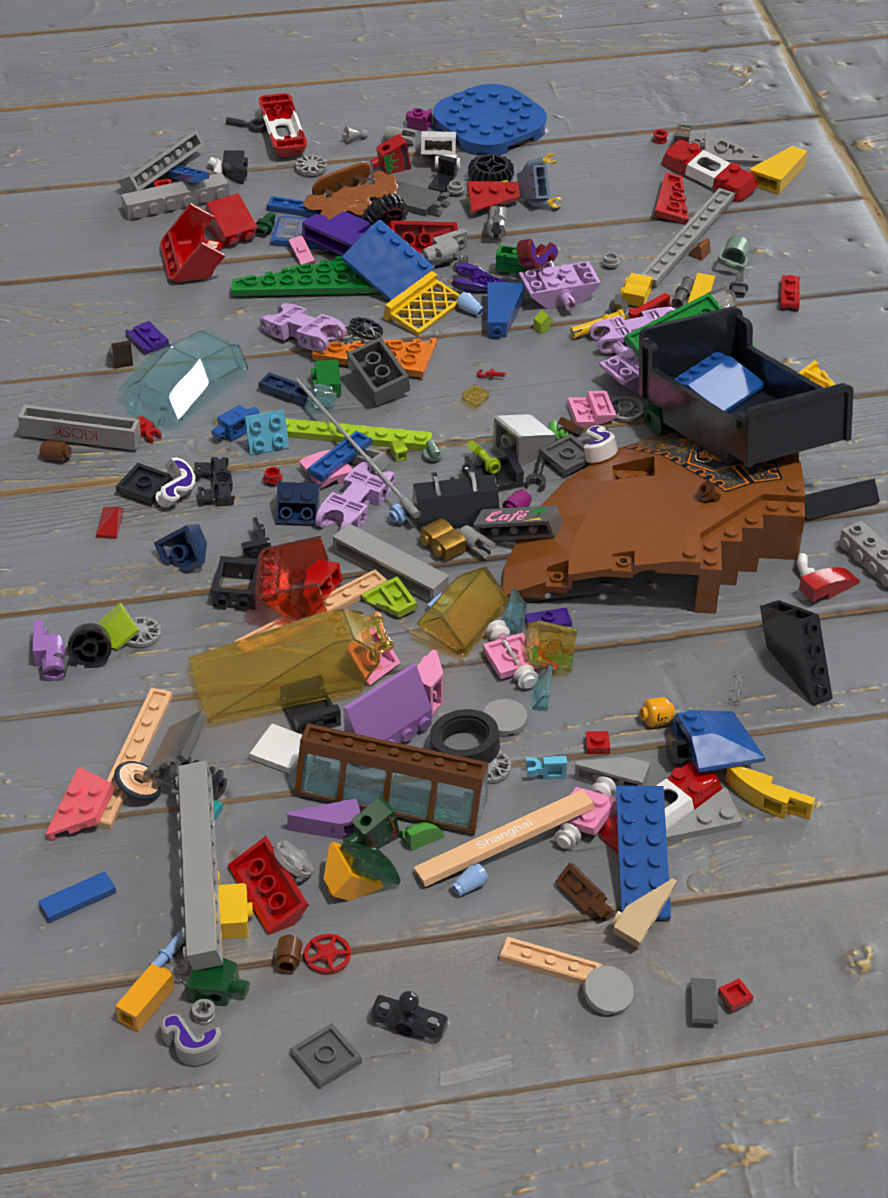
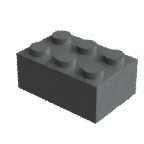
M381 337L347 353L350 370L376 407L410 391L408 374Z

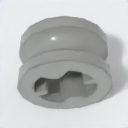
M200 999L192 1006L193 1019L197 1024L207 1025L215 1019V1005L211 1000ZM205 1009V1012H207V1010H208V1013H207V1014H203L202 1012L200 1013V1010Z

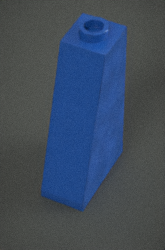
M488 282L487 337H507L524 301L523 283Z

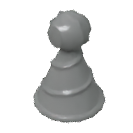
M345 126L342 136H344L345 142L349 143L359 136L364 139L367 138L368 131L362 129L359 132Z

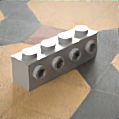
M862 521L843 528L839 545L888 588V544Z

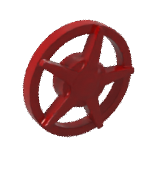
M338 934L318 935L310 939L305 947V962L311 970L317 973L334 974L340 972L349 964L351 948L348 942L338 936ZM322 940H331L328 944L322 945L319 943ZM336 941L341 943L346 951L337 949L335 947ZM314 946L318 953L309 959V950ZM338 956H346L340 965L333 967V963L337 960ZM320 961L323 964H328L330 968H321L313 963Z

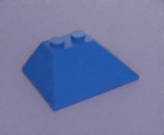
M688 710L683 713H677L671 719L669 726L674 734L684 733L691 743V761L698 772L765 762V756L734 711Z

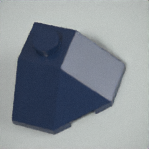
M199 524L185 525L154 542L161 561L178 567L184 572H189L205 563L207 541Z

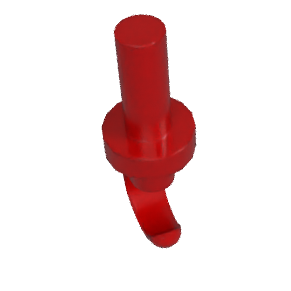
M481 369L477 372V376L480 378L487 376L490 379H494L495 376L506 377V372H495L494 369H490V371H486L483 374H480L483 371Z

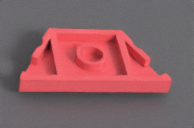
M77 768L45 833L48 840L56 839V834L66 830L71 834L82 828L99 824L115 790L112 783L83 768Z

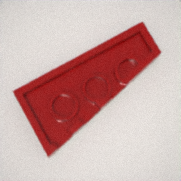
M666 172L654 216L686 225L689 221V216L687 215L688 209L685 205L686 196L684 195L683 176Z

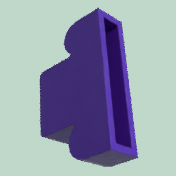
M345 211L330 220L325 215L317 214L302 222V236L306 240L343 256L370 228V222Z

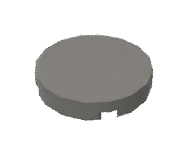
M497 699L491 701L483 710L484 713L490 715L496 721L499 736L502 737L512 733L514 735L519 734L525 729L527 724V711L522 704L515 700Z
M600 966L593 969L586 977L583 985V992L588 1005L603 1015L622 1013L629 1007L634 996L633 984L630 978L622 970L613 966Z

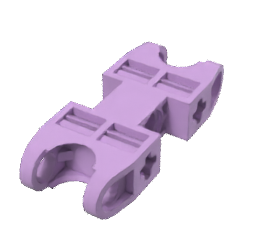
M283 303L278 306V314L265 315L260 318V325L263 331L270 336L281 340L292 336L298 339L299 346L319 352L329 348L328 340L342 339L347 335L346 327L336 318L324 314L314 318L308 316L306 308L289 303Z
M662 307L641 311V317L624 320L622 316L604 319L594 323L590 327L589 333L593 339L599 340L597 346L602 353H613L611 350L612 346L618 341L630 349L623 340L625 335L675 309L672 307ZM595 329H603L601 333L593 334ZM610 342L608 347L602 348L603 343Z
M362 462L344 478V493L339 495L332 492L321 504L316 515V526L323 528L331 524H340L341 530L349 523L357 528H361L368 520V505L372 503L380 506L389 496L392 489L379 475L370 473L371 466L367 462ZM391 471L383 472L385 477L394 486L395 473Z

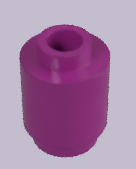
M517 490L503 502L502 506L503 508L529 507L532 497L526 490Z

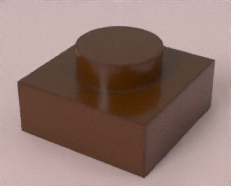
M562 416L558 421V424L563 426L564 432L567 431L568 434L573 435L576 433L581 435L585 429Z

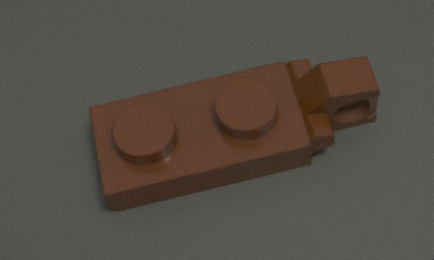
M569 862L555 882L585 912H589L594 916L597 913L601 918L609 919L614 911L605 903L608 898L579 868Z

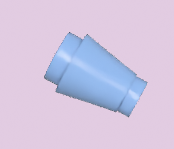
M463 292L458 297L456 303L459 309L477 317L483 314L484 307L470 293Z
M480 864L470 865L451 885L452 889L458 896H461L485 885L488 875Z

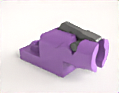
M34 620L33 656L35 667L42 666L45 679L60 681L64 679L70 660L67 647H65L60 635L48 633V628H44L43 620Z

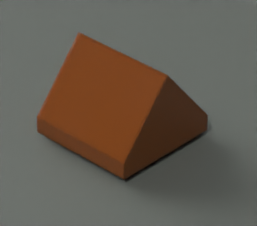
M706 238L698 243L689 252V256L703 260L711 252L710 239Z

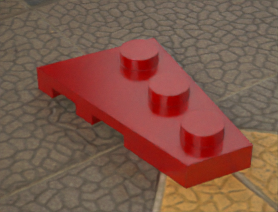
M467 181L466 184L471 215L483 209L489 210L491 206H502L518 201L521 197L518 182Z

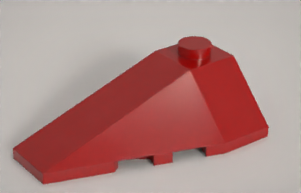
M391 220L386 223L390 229L418 253H421L426 247L432 246L434 237L458 230L457 222Z

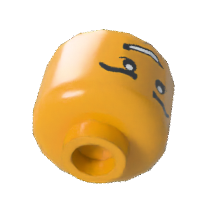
M665 697L645 700L643 707L639 711L641 720L645 721L646 725L650 728L667 726L675 716L673 703L669 702Z

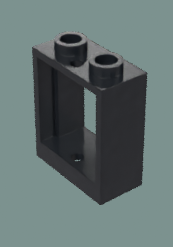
M220 556L211 590L213 606L255 610L263 579V559ZM223 578L252 580L250 590L221 588Z

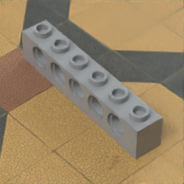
M197 130L186 133L117 181L125 194L139 191L203 147L204 143Z

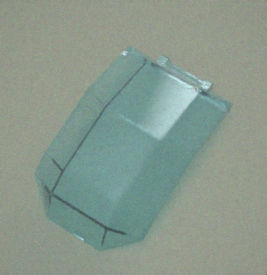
M199 330L151 353L119 388V391L133 398L127 408L128 413L142 415L154 423L156 427L160 428L163 426L167 415L178 421H183L187 410L209 385L238 369L248 370V365L239 344L211 331ZM143 402L157 409L158 413L154 415L140 408L141 403Z

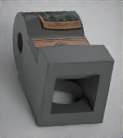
M678 124L674 135V143L678 140L690 142V125Z

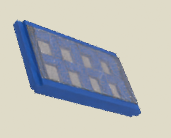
M278 217L271 238V244H274V246L291 247L289 239L302 236V222L308 218ZM304 239L309 249L328 250Z

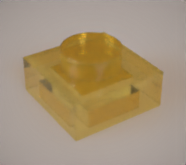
M475 384L462 393V400L476 407L489 398V391Z

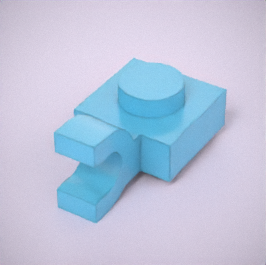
M566 756L543 757V762H540L535 757H526L527 777L542 775L543 779L566 778Z

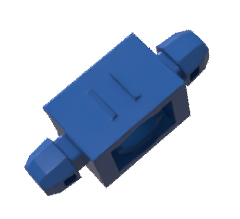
M238 405L217 417L218 426L212 429V436L215 439L225 437L230 441L237 439L247 433L245 416L260 414L259 410L256 407L246 409Z

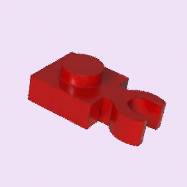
M142 415L136 418L140 421L141 438L146 437L147 442L150 444L154 443L153 437L162 438L161 431L155 428L154 423Z

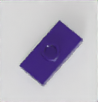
M567 608L525 614V621L530 634L572 628V620Z

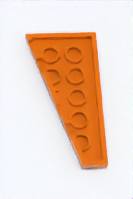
M431 338V341L421 342L420 339H413V342H403L401 339L383 340L408 376L424 377L437 346V338ZM353 341V344L329 342V348L325 351H313L312 360H338L339 365H348L347 353L365 344H361V341Z

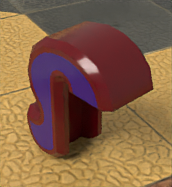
M532 239L519 240L516 248L518 259L527 270L544 268L547 262L554 261L558 255L557 246L552 242L547 246L540 244L536 248Z

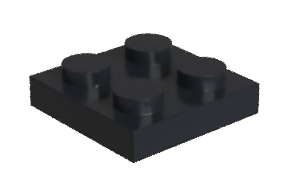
M137 463L116 485V492L152 504L156 500V493L161 490L162 486L173 481V478L169 473Z

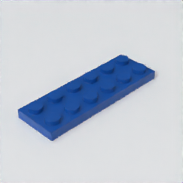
M616 786L620 907L622 913L626 906L669 881L664 786ZM670 897L655 921H670Z

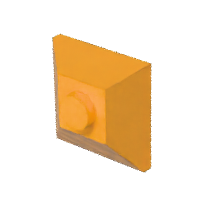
M333 841L329 844L323 879L328 886V892L333 897L351 901L381 890L384 887L364 852Z

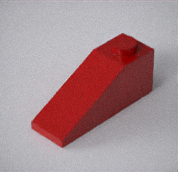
M317 560L306 571L303 597L307 614H312L343 581L338 562Z

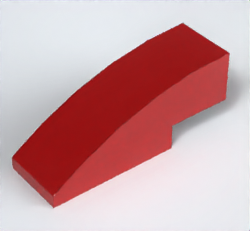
M826 568L801 577L799 590L812 602L822 597L829 600L859 584L860 580L846 568Z

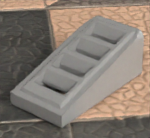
M368 448L363 451L380 471L388 467L385 452ZM357 455L350 462L359 465L367 461L361 455ZM371 467V473L377 474L376 471Z

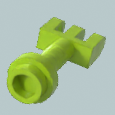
M473 440L469 441L467 444L468 448L485 463V470L492 474L499 472L501 468L499 460L497 458H490L489 453Z

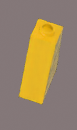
M791 146L752 167L749 172L757 180L758 188L780 194L805 167L807 151Z

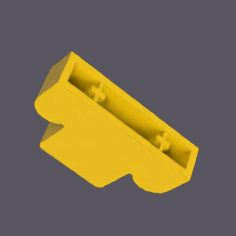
M218 871L223 953V939L246 938L249 936L248 918L253 917L252 902H247L246 884L221 885Z

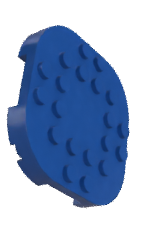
M483 84L467 88L464 91L440 100L433 109V126L437 132H456V140L460 143V149L477 156L478 153L482 155L487 153L503 155L508 152L509 146L526 139L535 142L543 137L547 124V114L540 105L520 91L501 84Z

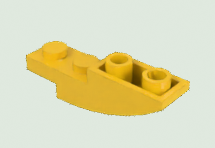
M742 766L727 768L725 781L735 792L751 804L785 819L787 813L810 820L815 803L814 797L772 784L773 777Z

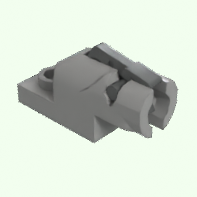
M491 206L487 232L492 238L494 234H499V238L506 235L508 209L506 207Z
M463 228L434 237L433 245L421 251L422 254H425L423 257L434 266L458 258L459 249L467 247V231Z

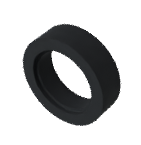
M473 709L452 711L440 717L430 730L431 749L433 751L490 763L496 758L500 750L498 725L490 715L482 711ZM459 731H477L486 736V740L481 745L466 750L453 749L444 744L448 736Z

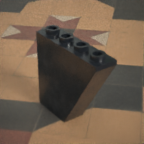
M780 600L761 605L760 611L764 635L769 651L811 704L815 705L833 699L819 614Z

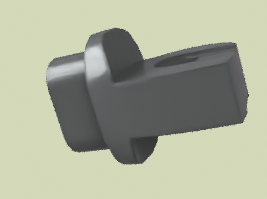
M737 272L736 281L730 283L729 289L732 296L744 297L746 295L748 284L743 282L744 273Z
M615 294V299L609 303V309L614 313L621 309L625 313L628 310V302L623 299V295Z

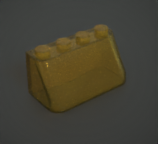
M485 566L458 576L420 618L417 625L424 633L455 654L465 655L473 649L472 645L483 637V632L494 621L495 617L505 610V605L510 599Z

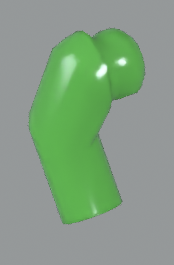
M556 421L549 422V430L556 434L555 441L569 435L567 431L564 433V429L558 431V423Z

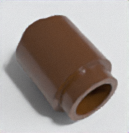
M47 440L41 443L40 456L46 460L66 462L71 457L72 449L68 442Z
M285 935L278 940L275 964L280 972L293 973L300 964L303 943L295 935Z

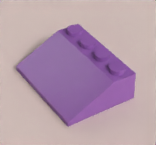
M415 663L344 706L345 732L401 744L408 742L415 735L427 730L432 725V709ZM358 765L362 769L366 768V766Z

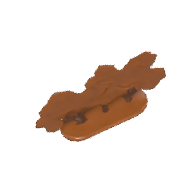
M359 162L320 177L312 187V195H307L306 201L303 204L309 210H322L320 214L325 215L328 220L343 211H351L355 215H362L364 209L368 208L367 205L372 203L369 200L370 197L381 198L384 194H397L396 191L399 185L396 183L397 178L395 175H387L383 171H375L372 177L368 178L371 171L370 165L367 162ZM369 180L374 182V184H367L365 181Z

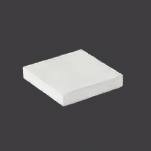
M271 724L250 752V759L291 774L298 764L302 734Z

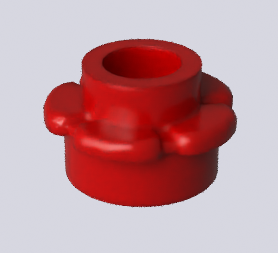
M269 467L265 470L263 480L266 483L276 485L277 482L282 481L283 475L279 468Z

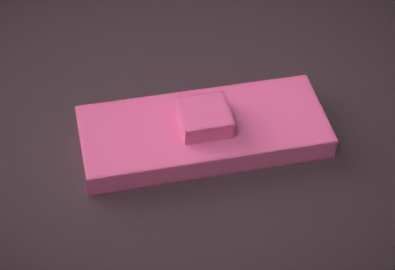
M303 236L289 239V244L300 265L315 263Z

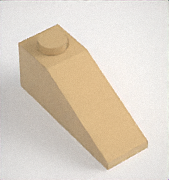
M672 878L626 906L623 913L618 911L611 923L614 925L613 934L639 948L673 892L677 880Z

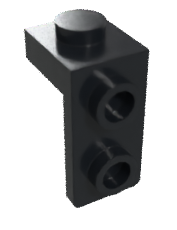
M444 155L439 156L438 174L429 184L428 189L441 193L447 190L449 183L457 176V158Z
M257 517L253 518V532L256 540L241 543L242 558L268 559V550L271 549L269 537L265 538L264 525L260 524Z

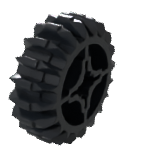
M480 154V157L476 156L469 163L468 176L471 181L507 180L511 182L514 176V166L510 159H507L506 156L501 157V154Z
M389 193L372 201L373 203L367 205L368 208L364 209L362 219L370 222L371 227L378 220L385 224L391 220L404 221L409 213L405 200L400 195Z

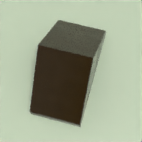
M131 341L112 343L108 350L114 369L133 366Z

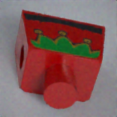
M401 134L376 147L378 157L370 160L373 170L380 167L387 175L412 169L407 142Z

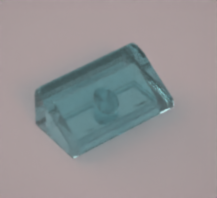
M516 589L511 590L506 615V627L509 628L510 634L514 635L523 632L527 604Z
M548 664L538 674V681L533 688L530 707L532 710H548L553 674L552 664Z

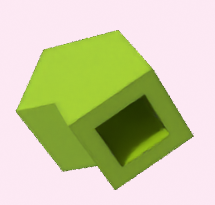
M541 310L534 318L533 328L542 334L550 330V324L554 320Z
M404 440L389 443L391 455L396 463L408 460V449L405 446Z

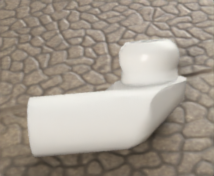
M209 158L207 164L214 169L213 174L221 173L223 162L217 158Z
M800 553L797 556V566L801 577L815 572L814 568H808L807 555Z

